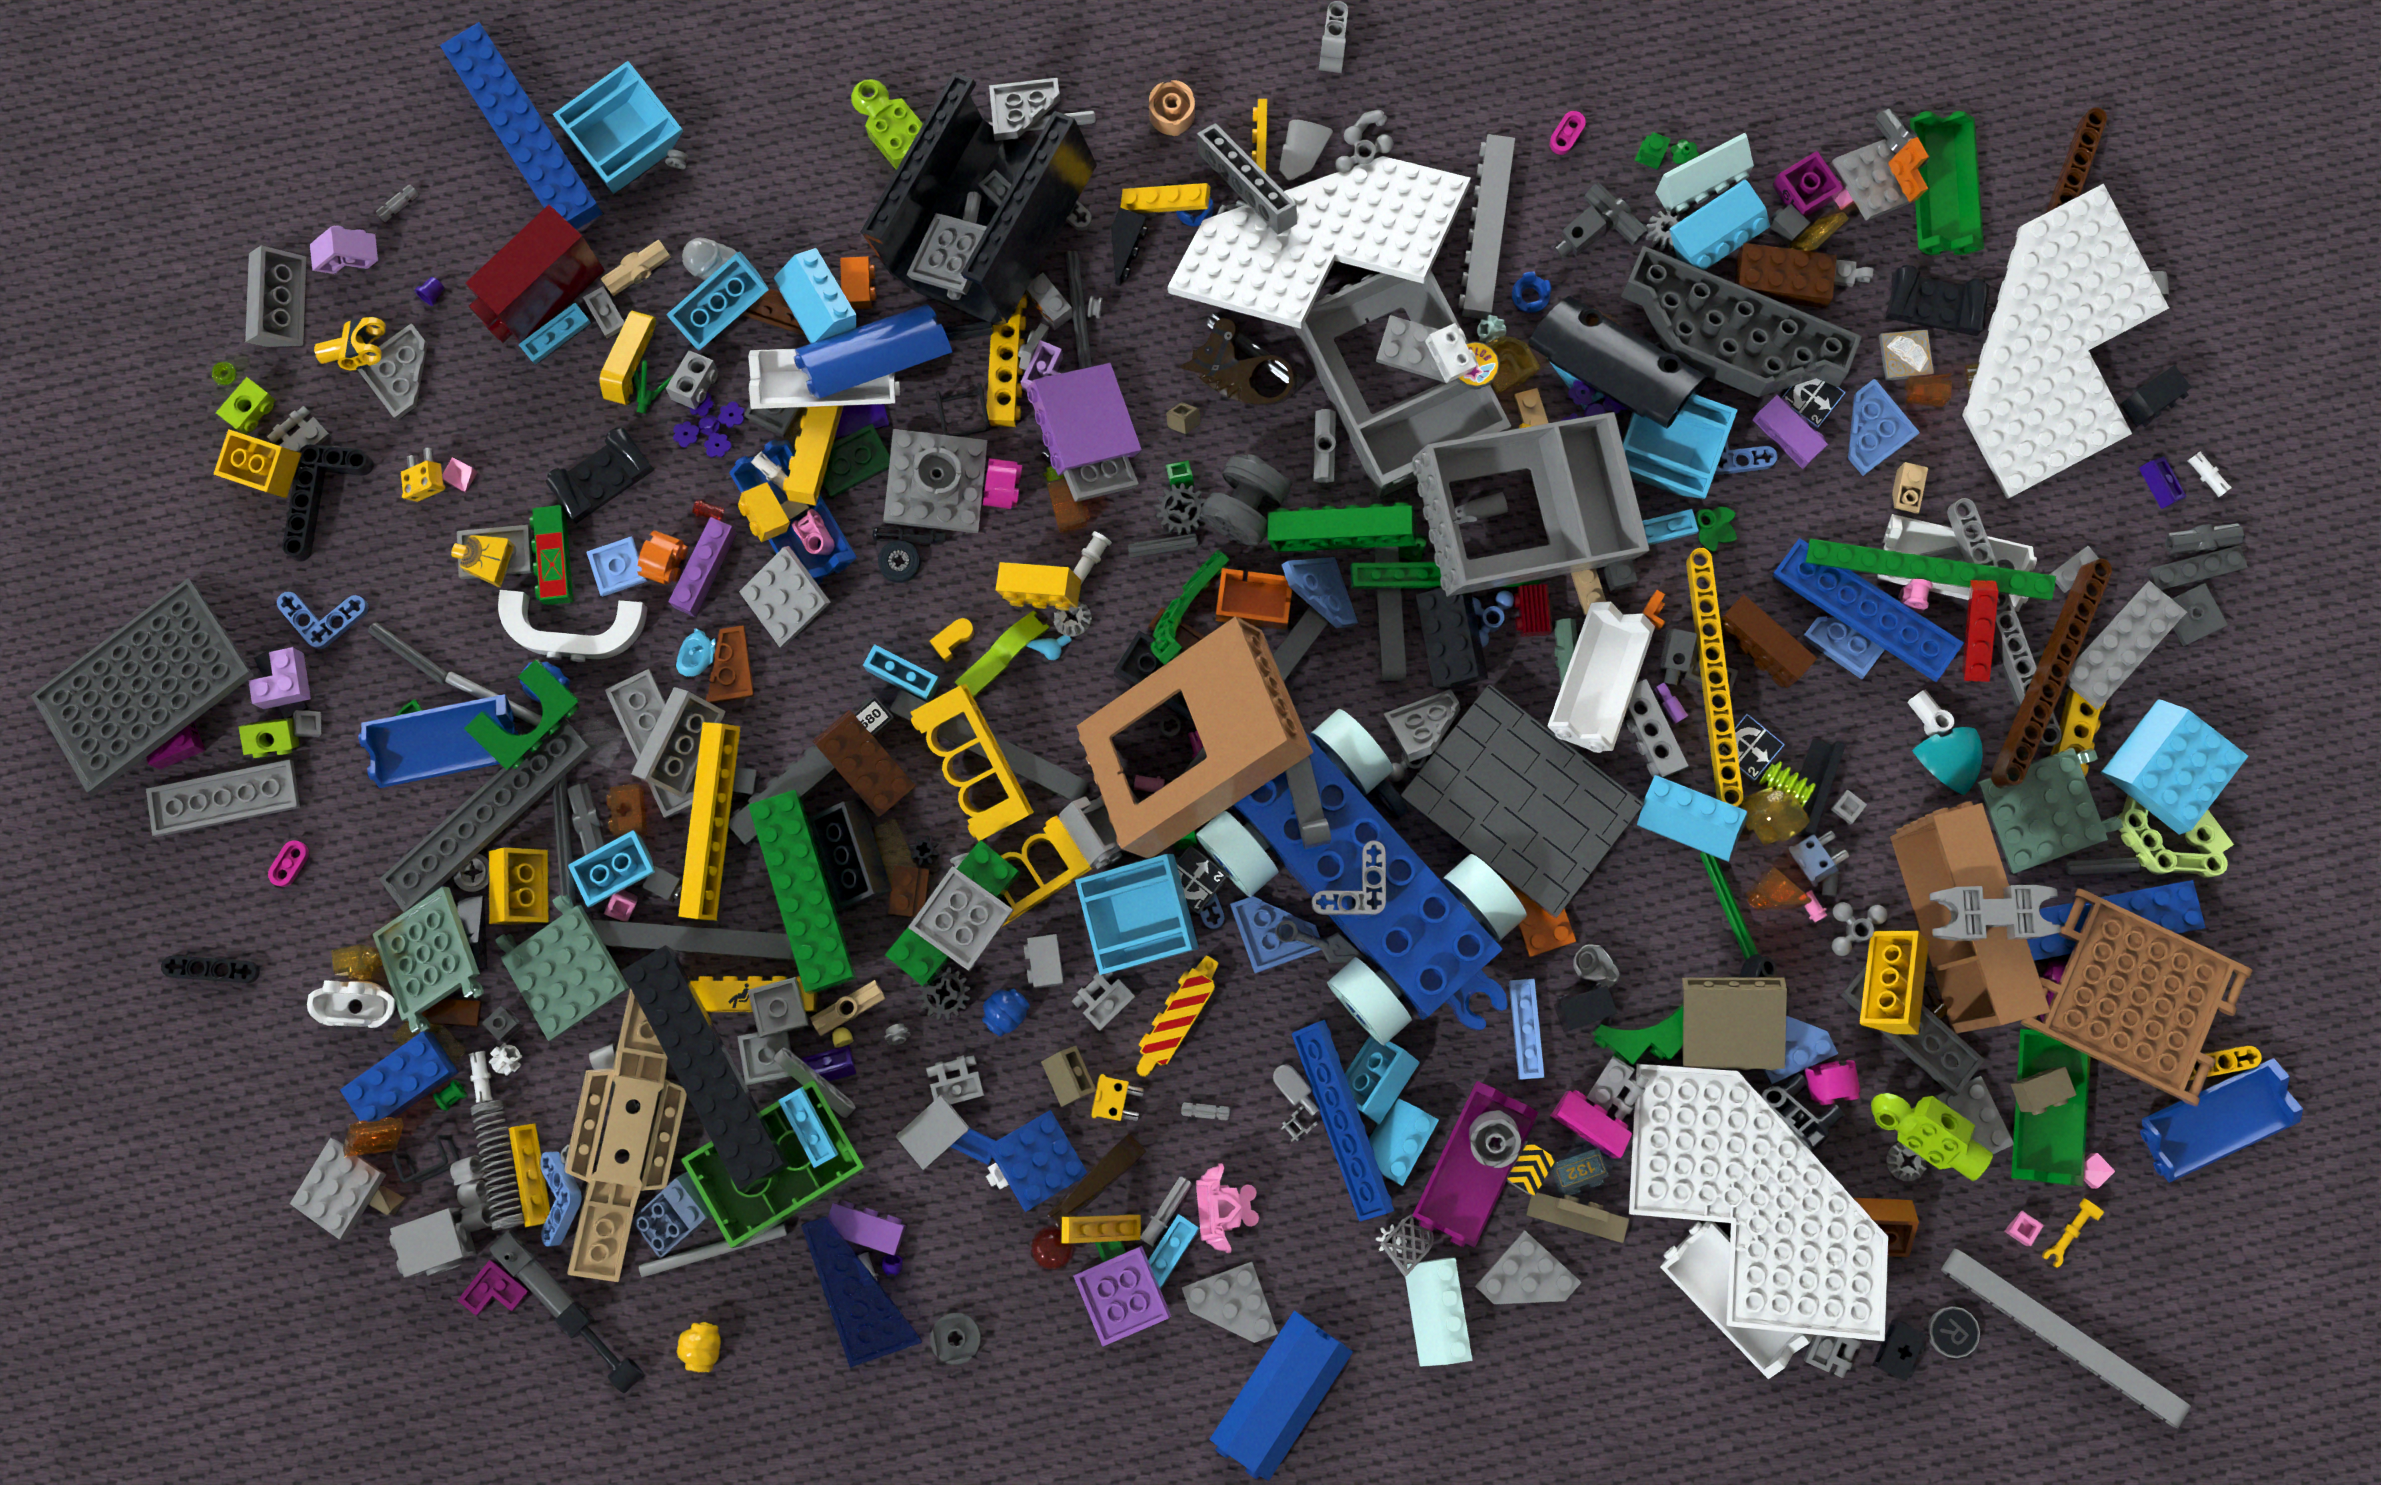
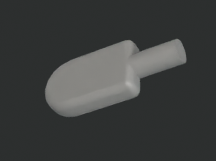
M1287 1064L1277 1067L1273 1074V1081L1291 1104L1297 1105L1300 1102L1311 1116L1319 1111L1317 1106L1307 1096L1312 1092V1089L1299 1073Z

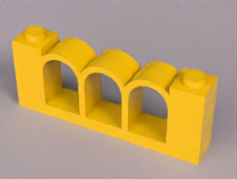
M967 684L960 685L910 712L913 716L911 717V722L915 729L920 730L921 734L927 732L926 740L928 747L938 756L945 757L942 771L946 780L956 787H961L958 801L961 809L972 817L967 821L969 823L968 830L974 838L976 837L978 841L983 840L1034 812ZM964 712L977 738L954 750L945 749L939 744L937 739L939 727L944 722ZM980 742L993 768L973 779H961L953 770L955 756ZM996 772L1009 798L985 810L975 808L970 803L968 797L971 786Z
M1058 816L1052 817L1045 823L1046 827L1043 828L1045 834H1035L1025 841L1022 847V854L1008 852L1001 855L1006 861L1019 860L1023 862L1040 887L1016 904L1008 891L1005 892L1004 896L1010 903V908L1013 909V912L1003 926L1095 868L1089 866ZM1040 841L1052 844L1068 867L1067 871L1045 885L1028 859L1030 847Z

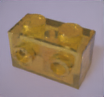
M359 944L331 950L334 975L367 980L373 978L372 974L380 973L379 966H382V960L376 948Z

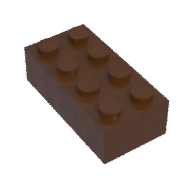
M1743 243L1737 255L1735 284L1781 303L1826 309L1833 299L1837 255Z
M1744 594L1720 619L1722 637L1725 639L1730 638L1736 644L1735 647L1743 655L1748 654L1753 658L1755 666L1762 671L1766 670L1773 676L1772 680L1780 687L1785 686L1789 688L1817 660L1810 651Z
M850 710L812 741L878 818L915 787V784Z

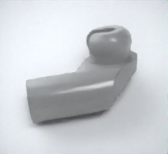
M1382 110L1366 112L1353 126L1358 127L1363 133L1371 123L1375 122L1377 126H1383L1387 122V117Z

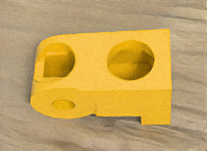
M960 618L932 638L930 643L947 663L953 658L951 653L953 649L973 638L974 628L968 619Z

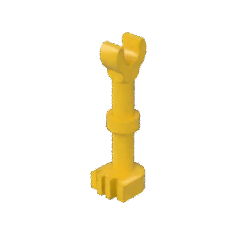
M2085 1198L2079 1203L2081 1211L2071 1225H2066L2064 1228L2065 1233L2057 1244L2052 1248L2046 1249L2042 1254L2044 1259H2048L2051 1254H2055L2054 1267L2058 1268L2062 1265L2065 1249L2074 1237L2078 1238L2081 1234L2079 1230L2088 1218L2092 1217L2095 1220H2099L2104 1211Z

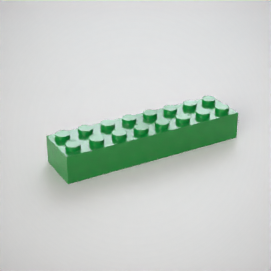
M792 790L749 804L748 807L804 991L812 994L857 979L800 794L796 790Z

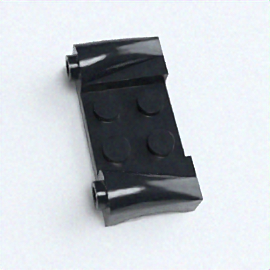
M1903 265L1892 275L1891 296L1885 319L1972 336H1978L1983 331L1990 285L1986 284L1985 280L1974 278L1962 286L1921 278L1920 271L1916 270V267L1912 265Z
M624 428L610 430L605 439L607 445L571 470L555 468L548 473V478L545 481L576 524L654 471Z

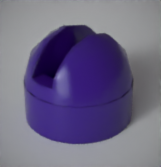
M886 1255L882 1260L884 1273L887 1276L889 1274L898 1275L902 1269L903 1259L898 1255Z

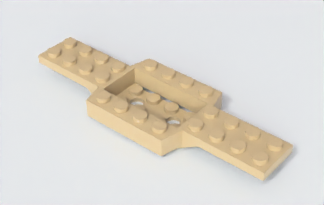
M631 988L613 1069L586 1070L564 1168L567 1174L587 1182L567 1273L572 1276L619 1282L634 1209L640 1191L665 1189L667 1187L687 1096L683 1086L665 1079L668 1058ZM613 1080L615 1083V1089L613 1093V1098L611 1102V1107L609 1111L597 1170L592 1174L602 1125L604 1121V1116L606 1112L607 1102L609 1098V1093L611 1089V1084ZM632 1099L640 1102V1109L634 1114L626 1111V1104ZM620 1149H625L629 1152V1159L625 1163L615 1161V1153Z

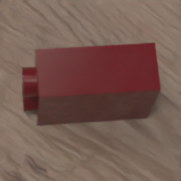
M548 205L465 283L477 297L469 305V308L483 321L482 323L499 341L504 343L510 336H513L521 343L561 313L605 270L583 236L552 206Z

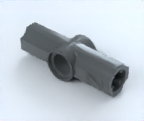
M1888 108L1885 111H1881L1876 116L1875 124L1888 139L1886 144L1896 154L1910 139L1918 137L1914 130L1904 124L1892 109ZM1928 158L1920 165L1919 168H1923L1928 163Z
M1599 182L1593 185L1585 194L1584 199L1609 224L1608 227L1612 230L1616 229L1632 245L1637 244L1647 233L1648 229L1631 214L1629 205L1624 200L1616 199Z
M2238 523L2215 527L2212 524H2208L2187 531L2172 532L2166 535V551L2170 555L2192 551L2201 553V550L2209 552L2219 547L2235 546L2243 543L2244 532Z
M588 783L577 784L567 789L574 813L572 814V821L577 834L580 835L585 856L606 845L601 829L603 822L599 821L601 815L598 808L595 807Z

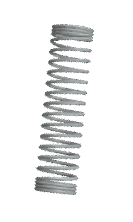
M500 1100L480 1103L470 1108L472 1116L479 1117L473 1121V1124L480 1125L474 1130L477 1133H481L476 1137L477 1140L482 1141L477 1147L483 1149L478 1155L487 1156L480 1161L482 1164H488L481 1171L490 1172L485 1174L483 1179L491 1180L485 1183L484 1186L492 1188L485 1194L493 1196L487 1202L495 1204L488 1209L491 1212H496L490 1216L491 1219L497 1220L491 1223L492 1230L511 1228L525 1222L523 1221L524 1216L522 1213L493 1217L522 1207L520 1205L510 1208L492 1209L505 1203L520 1200V1198L491 1201L507 1194L516 1193L519 1190L489 1193L518 1183L488 1185L501 1179L516 1176V1174L487 1178L491 1174L513 1169L514 1166L484 1170L499 1163L512 1161L513 1158L482 1162L491 1157L512 1152L508 1150L499 1153L481 1154L493 1148L510 1145L507 1142L493 1146H480L486 1142L509 1136L507 1134L493 1138H479L485 1134L508 1128L478 1130L490 1124L506 1121V1119H500L492 1122L476 1123V1121L486 1117L504 1114V1111H499L504 1107L503 1101Z

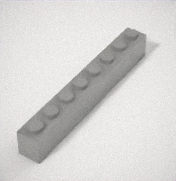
M1487 134L1486 141L1481 142L1479 156H1483L1482 164L1478 163L1476 178H1480V183L1475 185L1473 199L1477 200V205L1472 207L1470 221H1474L1473 229L1469 228L1467 242L1471 243L1470 251L1466 250L1464 264L1468 265V271L1463 272L1461 286H1465V293L1460 294L1458 308H1462L1461 316L1488 320V315L1492 313L1515 138Z

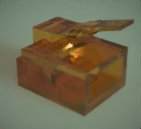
M1951 373L1929 377L1909 376L1905 381V390H1907L1906 403L1943 407L1951 399L1952 381L1942 379L1949 378Z

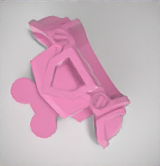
M1220 1163L1218 1166L1208 1169L1205 1175L1201 1176V1180H1196L1201 1240H1206L1207 1244H1210L1214 1249L1231 1253L1232 1248L1225 1237L1224 1231L1240 1227L1241 1219L1246 1226L1252 1227L1258 1223V1213L1251 1210L1250 1202L1256 1197L1257 1192L1252 1185L1243 1186L1240 1189V1194H1238L1237 1188L1220 1185L1224 1170L1223 1164Z

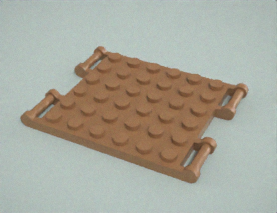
M2077 889L2074 895L2076 899L2065 926H2062L2061 932L2058 933L2060 936L2076 942L2059 984L2045 978H2039L2045 997L2048 991L2055 993L2049 1005L2050 1012L2046 1013L2043 1022L2036 1020L2038 1016L2023 1019L2021 1024L2169 1093L2189 1105L2198 1106L2200 1102L2199 1094L2210 1068H2213L2216 1062L2214 1058L2200 1052L2217 1009L2224 1014L2235 1015L2237 1011L2236 1003L2246 979L2250 978L2253 970L2088 891ZM2088 902L2092 906L2081 932L2074 931L2085 903ZM2234 971L2236 973V977L2234 979L2226 1002H2224L2221 999L2230 980L2232 972ZM2198 1061L2200 1063L2189 1092H2186L2184 1090L2194 1065Z

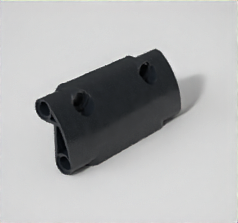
M1567 296L1548 313L1528 342L1530 348L1547 357L1558 368L1641 417L1646 416L1666 429L1675 421L1693 393L1698 395L1708 380V376L1682 362L1678 356L1665 352L1605 317L1598 309L1590 308L1571 296ZM1593 318H1598V319H1599V321H1598V323H1597L1596 325H1594V326H1589V325H1588V323H1589V321H1590L1591 319H1593ZM1670 364L1678 365L1674 372L1666 371Z

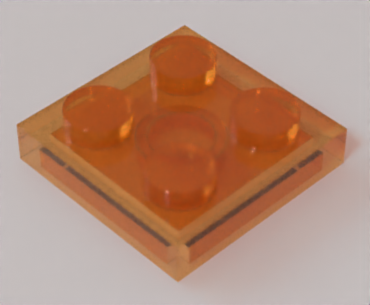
M386 1117L379 1121H358L351 1124L343 1146L344 1157L396 1150L404 1127L402 1118L393 1119L392 1117Z

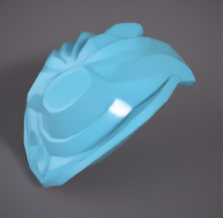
M695 629L694 633L683 641L679 650L676 664L678 672L684 676H696L702 673L714 661L716 639L714 638L710 641L703 631Z

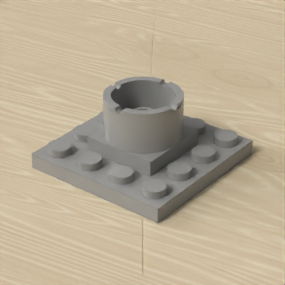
M893 429L883 523L978 533L987 440Z

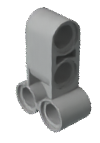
M1334 1L1328 6L1319 71L1342 73L1348 7L1344 2Z

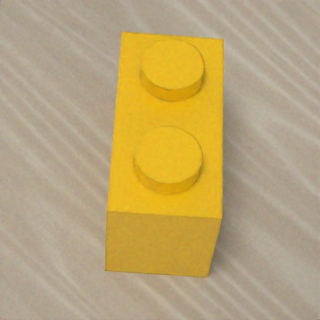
M767 482L741 493L738 503L739 510L743 516H747L752 533L758 536L761 542L787 532L790 521Z

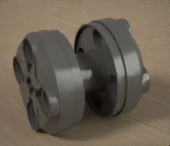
M1254 455L1232 456L1224 467L1222 477L1235 491L1231 497L1222 493H1211L1201 508L1202 512L1199 518L1229 540H1236L1238 545H1259L1267 534L1268 521L1256 511L1258 506L1262 504L1272 508H1279L1287 498L1292 482Z

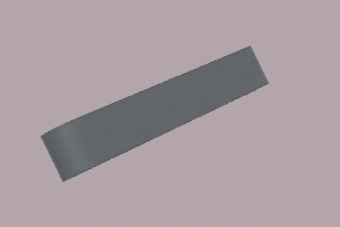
M1398 547L1372 548L1373 554H1375L1373 563H1399ZM1375 588L1376 600H1378V607H1376L1377 623H1379L1378 642L1379 646H1381V653H1379L1380 669H1382L1381 682L1405 681L1406 659L1401 588Z

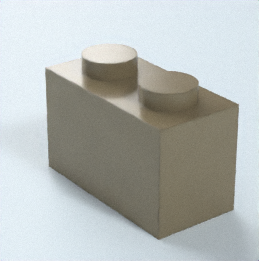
M1077 1046L1062 1050L1041 1061L1061 1107L1096 1091Z
M2052 1067L2011 1083L2021 1112H2032V1115L2046 1112V1107L2050 1105L2057 1107L2067 1104L2068 1098L2076 1096L2066 1067Z

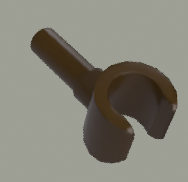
M1928 985L1924 989L1934 1005L1930 1011L1941 1019L1947 1014V1007L1942 1002H1939L1930 985Z

